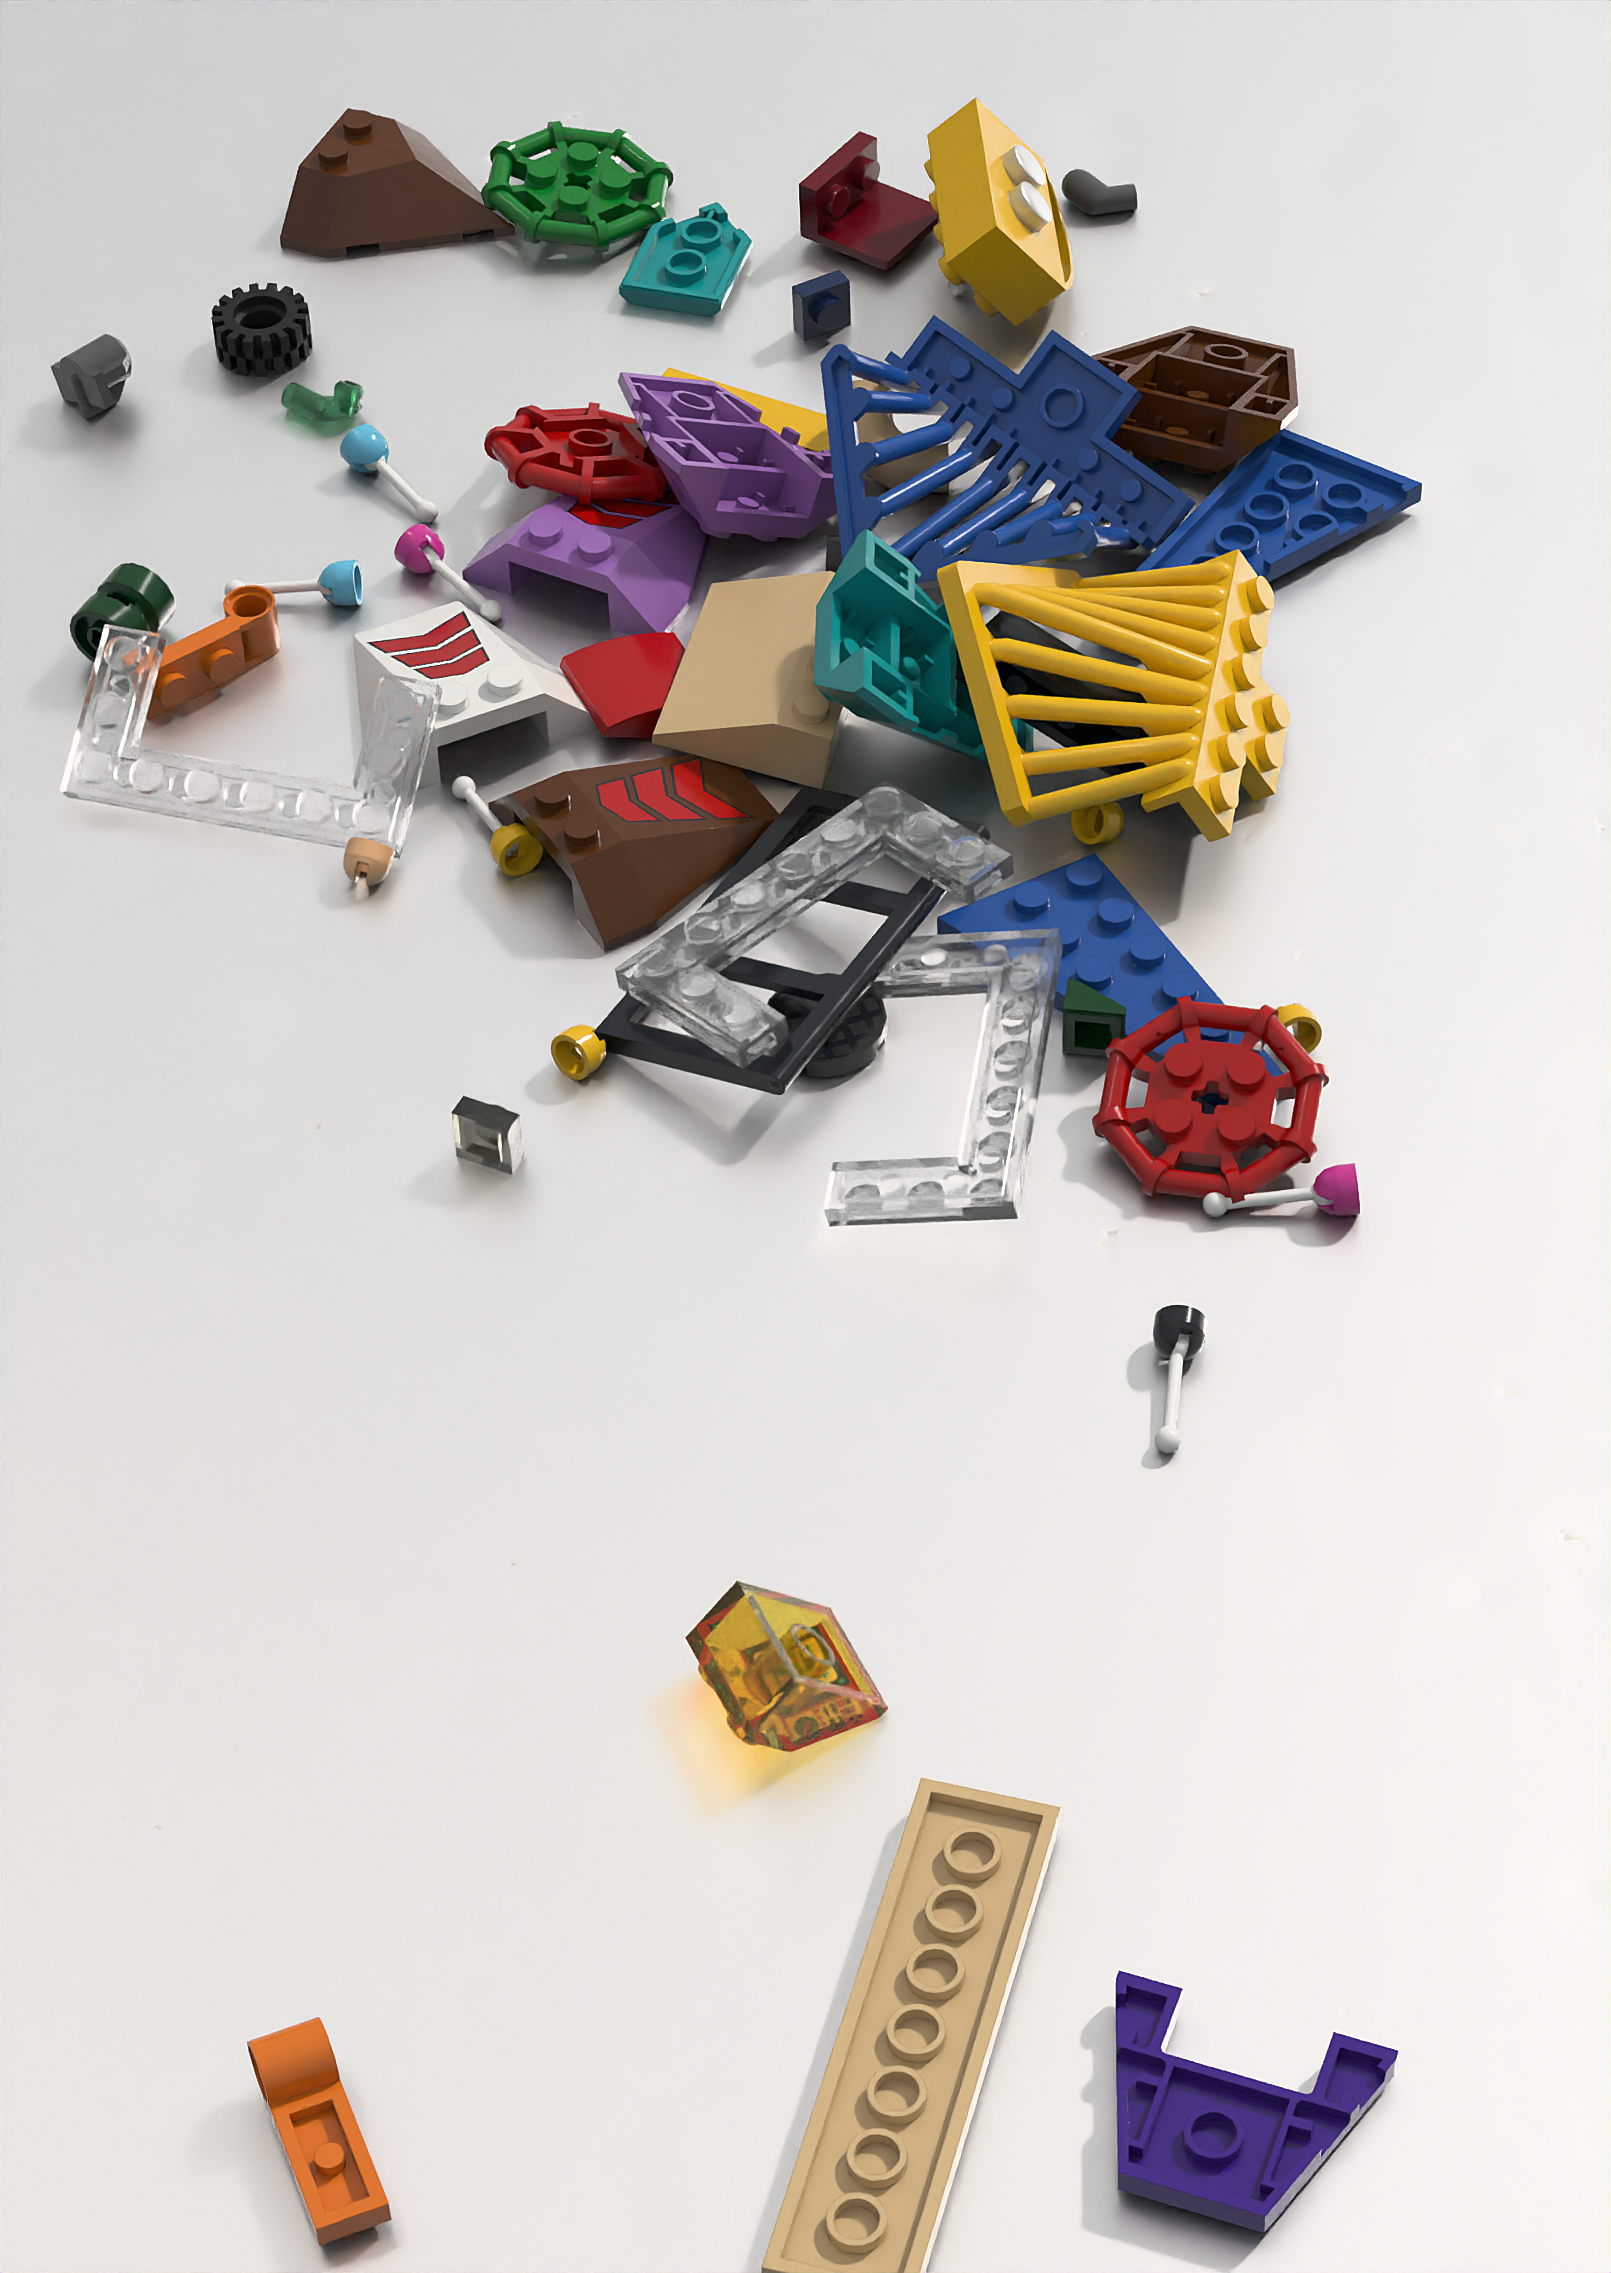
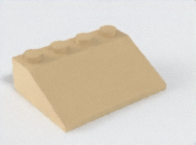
M826 571L712 583L656 724L651 743L822 789L849 714L848 709L838 702L828 700L819 691L818 687L814 685L816 605L835 572Z

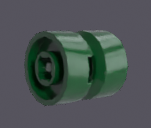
M134 563L121 564L110 573L98 587L97 592L88 598L74 614L69 625L71 637L77 648L98 666L112 671L125 670L145 650L149 640L157 636L173 617L176 609L174 596L168 585L153 571Z

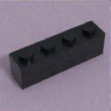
M1000 611L985 625L995 639L1010 638L1085 656L1031 621L1004 611ZM1005 662L996 663L1001 685L1010 696L1025 694L1147 703L1139 693ZM961 665L955 679L967 686ZM1020 719L1065 748L1149 737L1143 728ZM1143 762L1099 767L1098 769L1110 776H1115L1147 766Z

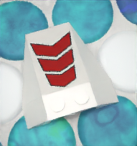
M455 601L353 635L364 764L386 800L441 782L437 750L439 746L529 716L549 746L598 729L589 715V711L562 672L460 601Z

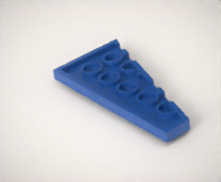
M1282 429L1279 433L1253 449L1135 572L1200 564L1239 549L1257 576H1263L1269 583L1420 502L1422 483L1289 430Z
M1095 853L937 917V935L952 944L961 940L977 950L978 960L996 971L1003 966L1027 981V991L1063 1012L1068 979L1077 980L1126 1007V1037L1176 1005L1178 997L1190 995L1191 1001L1225 1005ZM1200 1027L1201 1040L1240 1044L1245 1034L1242 1032ZM1182 1031L1145 1055L1158 1063L1164 1059L1170 1047L1184 1043ZM1262 1049L1259 1055L1264 1059L1269 1073L1273 1077L1285 1074L1267 1052ZM1206 1093L1204 1096H1199V1098L1215 1108L1217 1105L1228 1104V1101L1220 1098L1217 1093Z

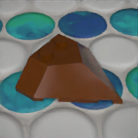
M348 108L299 165L280 235L281 247L324 258L347 256L346 249L352 246L378 243L381 252L464 241L463 234H476L483 230L494 231V237L515 235V227L499 211L491 210L484 205L481 192L422 133L395 119L371 114L365 110Z

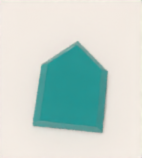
M718 202L699 208V215L676 223L673 218H669L651 225L619 286V294L632 305L712 317L721 311L753 248L752 240L740 228L736 229L728 220V213Z

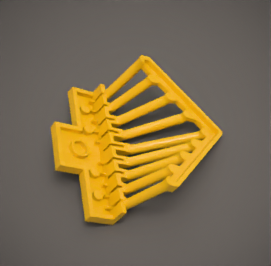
M1239 549L1200 564L1081 578L1076 570L961 560L937 570V579L1002 813L1015 828L1038 820L1143 793L1141 806L1147 813L1179 802L1210 843L1230 836L1235 808L1239 802L1238 790L1240 783L1254 801L1275 794L1279 769L1283 764L1282 752L1286 729L1290 724V714L1285 701L1279 694H1273L1260 676L1264 648L1268 642L1267 631L1270 614L1275 601L1268 581L1263 576H1257ZM987 605L1140 659L1147 670L1010 638L995 639L985 626L980 606ZM1005 662L1139 693L1147 703L1025 694L1010 696L1001 685L996 663ZM1030 719L1143 728L1149 737L1026 753L1017 742L1011 720ZM1143 762L1147 766L1142 769L1035 797L1032 796L1027 778L1034 775Z

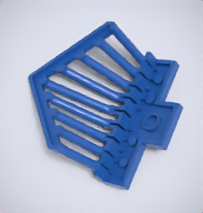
M935 315L932 316L902 358L890 351L884 359L888 364L855 353L844 344L834 345L820 363L842 561L857 536L866 528L872 532L879 521L890 517L992 457L994 458L975 484L890 546L906 559H912L911 563L921 573L920 577L915 581L921 589L939 586L937 570L960 560L1041 567L1088 558L1094 549L1133 550L1138 546L1151 555L1177 529L1196 504L1188 495L1110 441L1143 395L1132 385L1054 330L1049 332L1019 374H1016ZM852 375L899 392L868 391L862 387L853 389ZM865 413L941 416L936 423L875 443H859L857 421ZM965 438L957 451L951 456L879 497L869 496L865 498L863 476L871 467H877ZM1019 478H1021L1019 482L1016 484V486L1013 488V490L1010 492V494L1003 497L1002 499H1000L999 501H997L996 503H994L993 505H991L975 517L971 518L970 520H968L967 522H965L964 524H962L961 526H959L958 528H956L940 540L936 541L949 530H951L953 527H955L957 524H959L961 521H963L965 518H967L969 515L974 513L976 510H978L980 507H982L984 504H986L988 501H990L992 498H994L996 495L1002 492L1004 489H1006ZM1049 495L1044 505L1005 524L1018 514L1022 513L1023 511H1025L1026 509H1028L1029 507H1031L1032 505H1034L1035 503ZM971 546L968 553L960 554L961 552H963Z

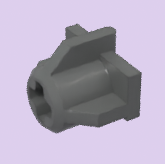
M104 334L63 357L60 362L50 367L62 398L78 402L84 418L88 419L119 402L126 379L131 375L132 360L128 350L119 339Z

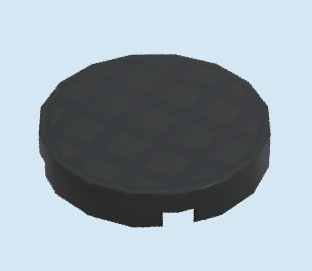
M832 973L818 974L835 979H838L841 976ZM871 986L805 1066L807 1068V1075L830 1077L849 1074L868 1065L877 1056V1048L882 1042L885 1043L888 1033L887 1015L883 1000ZM776 992L768 1000L763 1014V1032L767 1049L773 1057L818 1004L817 1001Z

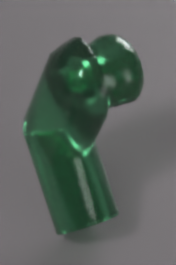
M340 380L335 384L334 396L320 395L293 382L284 389L281 403L283 407L316 423L352 419L359 414L363 407L360 401L364 395V390L361 385L348 380L343 382Z

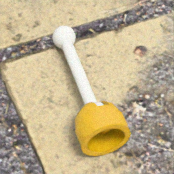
M466 776L458 777L452 784V792L458 799L467 800L494 832L489 847L495 863L509 876H521L531 871L542 857L543 847L527 827L520 823H514L509 826L502 825L475 793L474 781ZM507 852H511L512 855L507 856Z

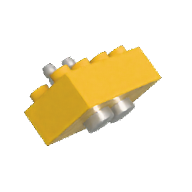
M975 97L927 134L930 159L924 163V168L935 186V190L929 194V201L940 219V222L934 226L933 230L937 240L944 248V256L938 260V264L942 273L949 281L948 287L953 295H964L973 287L975 289L973 291L974 299L986 315L993 317L1000 312L1012 324L1017 326L1071 288L1074 277L1072 254L1061 210L1044 161Z

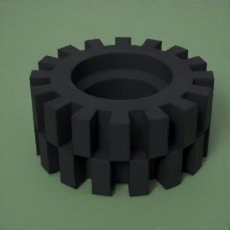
M258 283L249 284L250 291L243 292L238 287L232 290L233 298L223 295L219 299V306L214 305L212 309L213 317L211 319L217 357L220 362L224 361L225 367L230 371L238 367L240 375L248 376L251 370H256L257 377H266V370L273 369L275 375L285 373L284 365L287 364L294 369L300 365L299 358L306 360L310 355L309 348H312L313 341L307 302H304V297L300 293L293 294V288L284 286L278 291L276 283H267L266 289H259Z

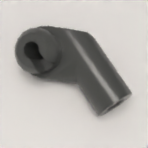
M1075 169L1068 172L1062 181L1061 189L1063 195L1087 215L1094 216L1137 209V192L1134 184L1108 187L1083 169Z

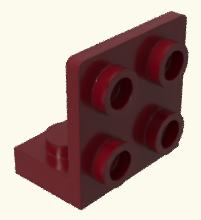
M861 131L799 183L801 236L883 270L891 269L933 231L934 226L940 222V219L929 201L878 181L880 164L877 161V138Z

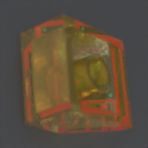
M736 1581L685 1637L699 1662L698 1672L701 1678L715 1691L727 1713L726 1722L728 1727L736 1737L748 1745H762L785 1752H792L878 1719L888 1709L887 1704L830 1607Z

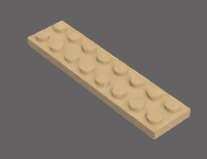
M926 1778L920 1779L761 2266L762 2273L926 2272L1058 1834L1061 1807Z

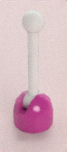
M417 524L407 529L396 543L394 555L396 560L404 567L416 574H429L435 570L480 608L481 617L489 622H495L501 618L503 609L498 601L493 599L487 600L443 563L444 544L431 529L424 524Z
M1355 1163L1340 1164L1324 1169L1315 1178L1312 1187L1247 1194L1244 1195V1201L1232 1204L1231 1198H1226L1217 1192L1209 1193L1203 1199V1209L1212 1217L1222 1216L1227 1209L1313 1200L1319 1209L1328 1215L1350 1216L1360 1214Z

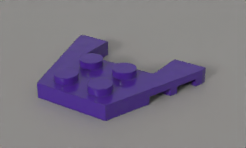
M1119 1970L1115 1983L1118 2190L1265 2233L1393 2079L1398 2066L1399 2050L1333 2032L1314 2090L1309 2094L1300 2093L1166 2054V2047L1182 2007L1183 1988Z

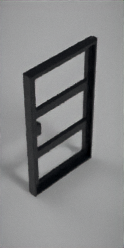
M804 785L596 1028L595 1035L599 1041L605 1040L607 1052L775 1095L784 1094L989 841V831L985 826L976 822ZM814 813L948 843L908 894L773 864V861ZM752 886L888 916L838 979L701 947L720 924L733 926L752 904L750 895L746 894ZM682 969L818 1002L774 1057L637 1023Z

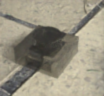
M463 1096L451 1112L456 1156L513 1175L524 1159L520 1114L508 1111L499 1105L487 1104Z

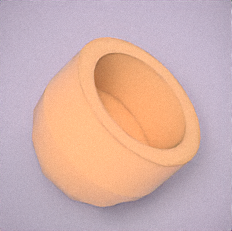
M360 837L349 838L343 861L345 873L354 883L358 882L361 873L367 874L366 885L374 886L383 881L387 876L395 851L389 846L374 840Z

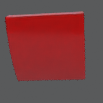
M674 632L635 634L610 639L579 649L562 657L559 667L589 711V715L603 737L652 738L685 653V648Z

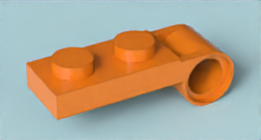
M246 585L232 590L223 601L224 619L130 664L129 668L136 709L149 721L246 673V670L275 656L281 648L275 597L270 590L258 585Z
M320 2017L247 2041L248 2052L258 2085L319 2246L392 2220L389 2202L342 2086L335 2056Z

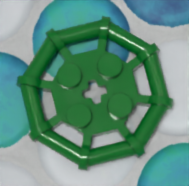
M560 121L548 122L547 128L511 143L501 141L491 149L490 160L492 165L488 183L484 185L481 191L484 205L491 210L499 211L524 233V239L530 243L538 244L544 240L593 247L595 252H606L609 249V245L644 230L649 231L651 225L666 220L664 205L667 189L673 183V173L668 164L655 161L630 140V134L626 131L616 129L613 133L564 127ZM547 150L551 151L550 154H547L538 159H529L530 157H533ZM622 160L636 172L628 173L618 163ZM510 176L525 182L522 185L511 186L509 184ZM645 195V198L639 203L631 200L630 196Z

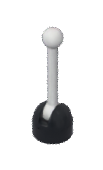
M1185 1305L1163 1307L1157 1311L1154 1317V1346L1164 1358L1170 1359L1163 1428L1158 1430L1155 1435V1445L1163 1453H1173L1181 1445V1435L1176 1430L1182 1367L1184 1362L1194 1358L1201 1352L1206 1340L1207 1319L1205 1315L1199 1310Z

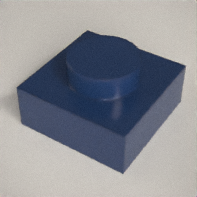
M840 270L792 286L794 331L803 341L851 324L850 280Z

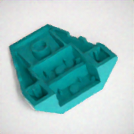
M866 528L855 539L816 605L814 685L818 687L819 691L828 700L838 702L860 718L989 764L968 687L955 679L961 667V662L944 602L937 606L915 583L921 575L915 566ZM1020 719L1011 720L1020 747L1026 753L1034 752V728Z

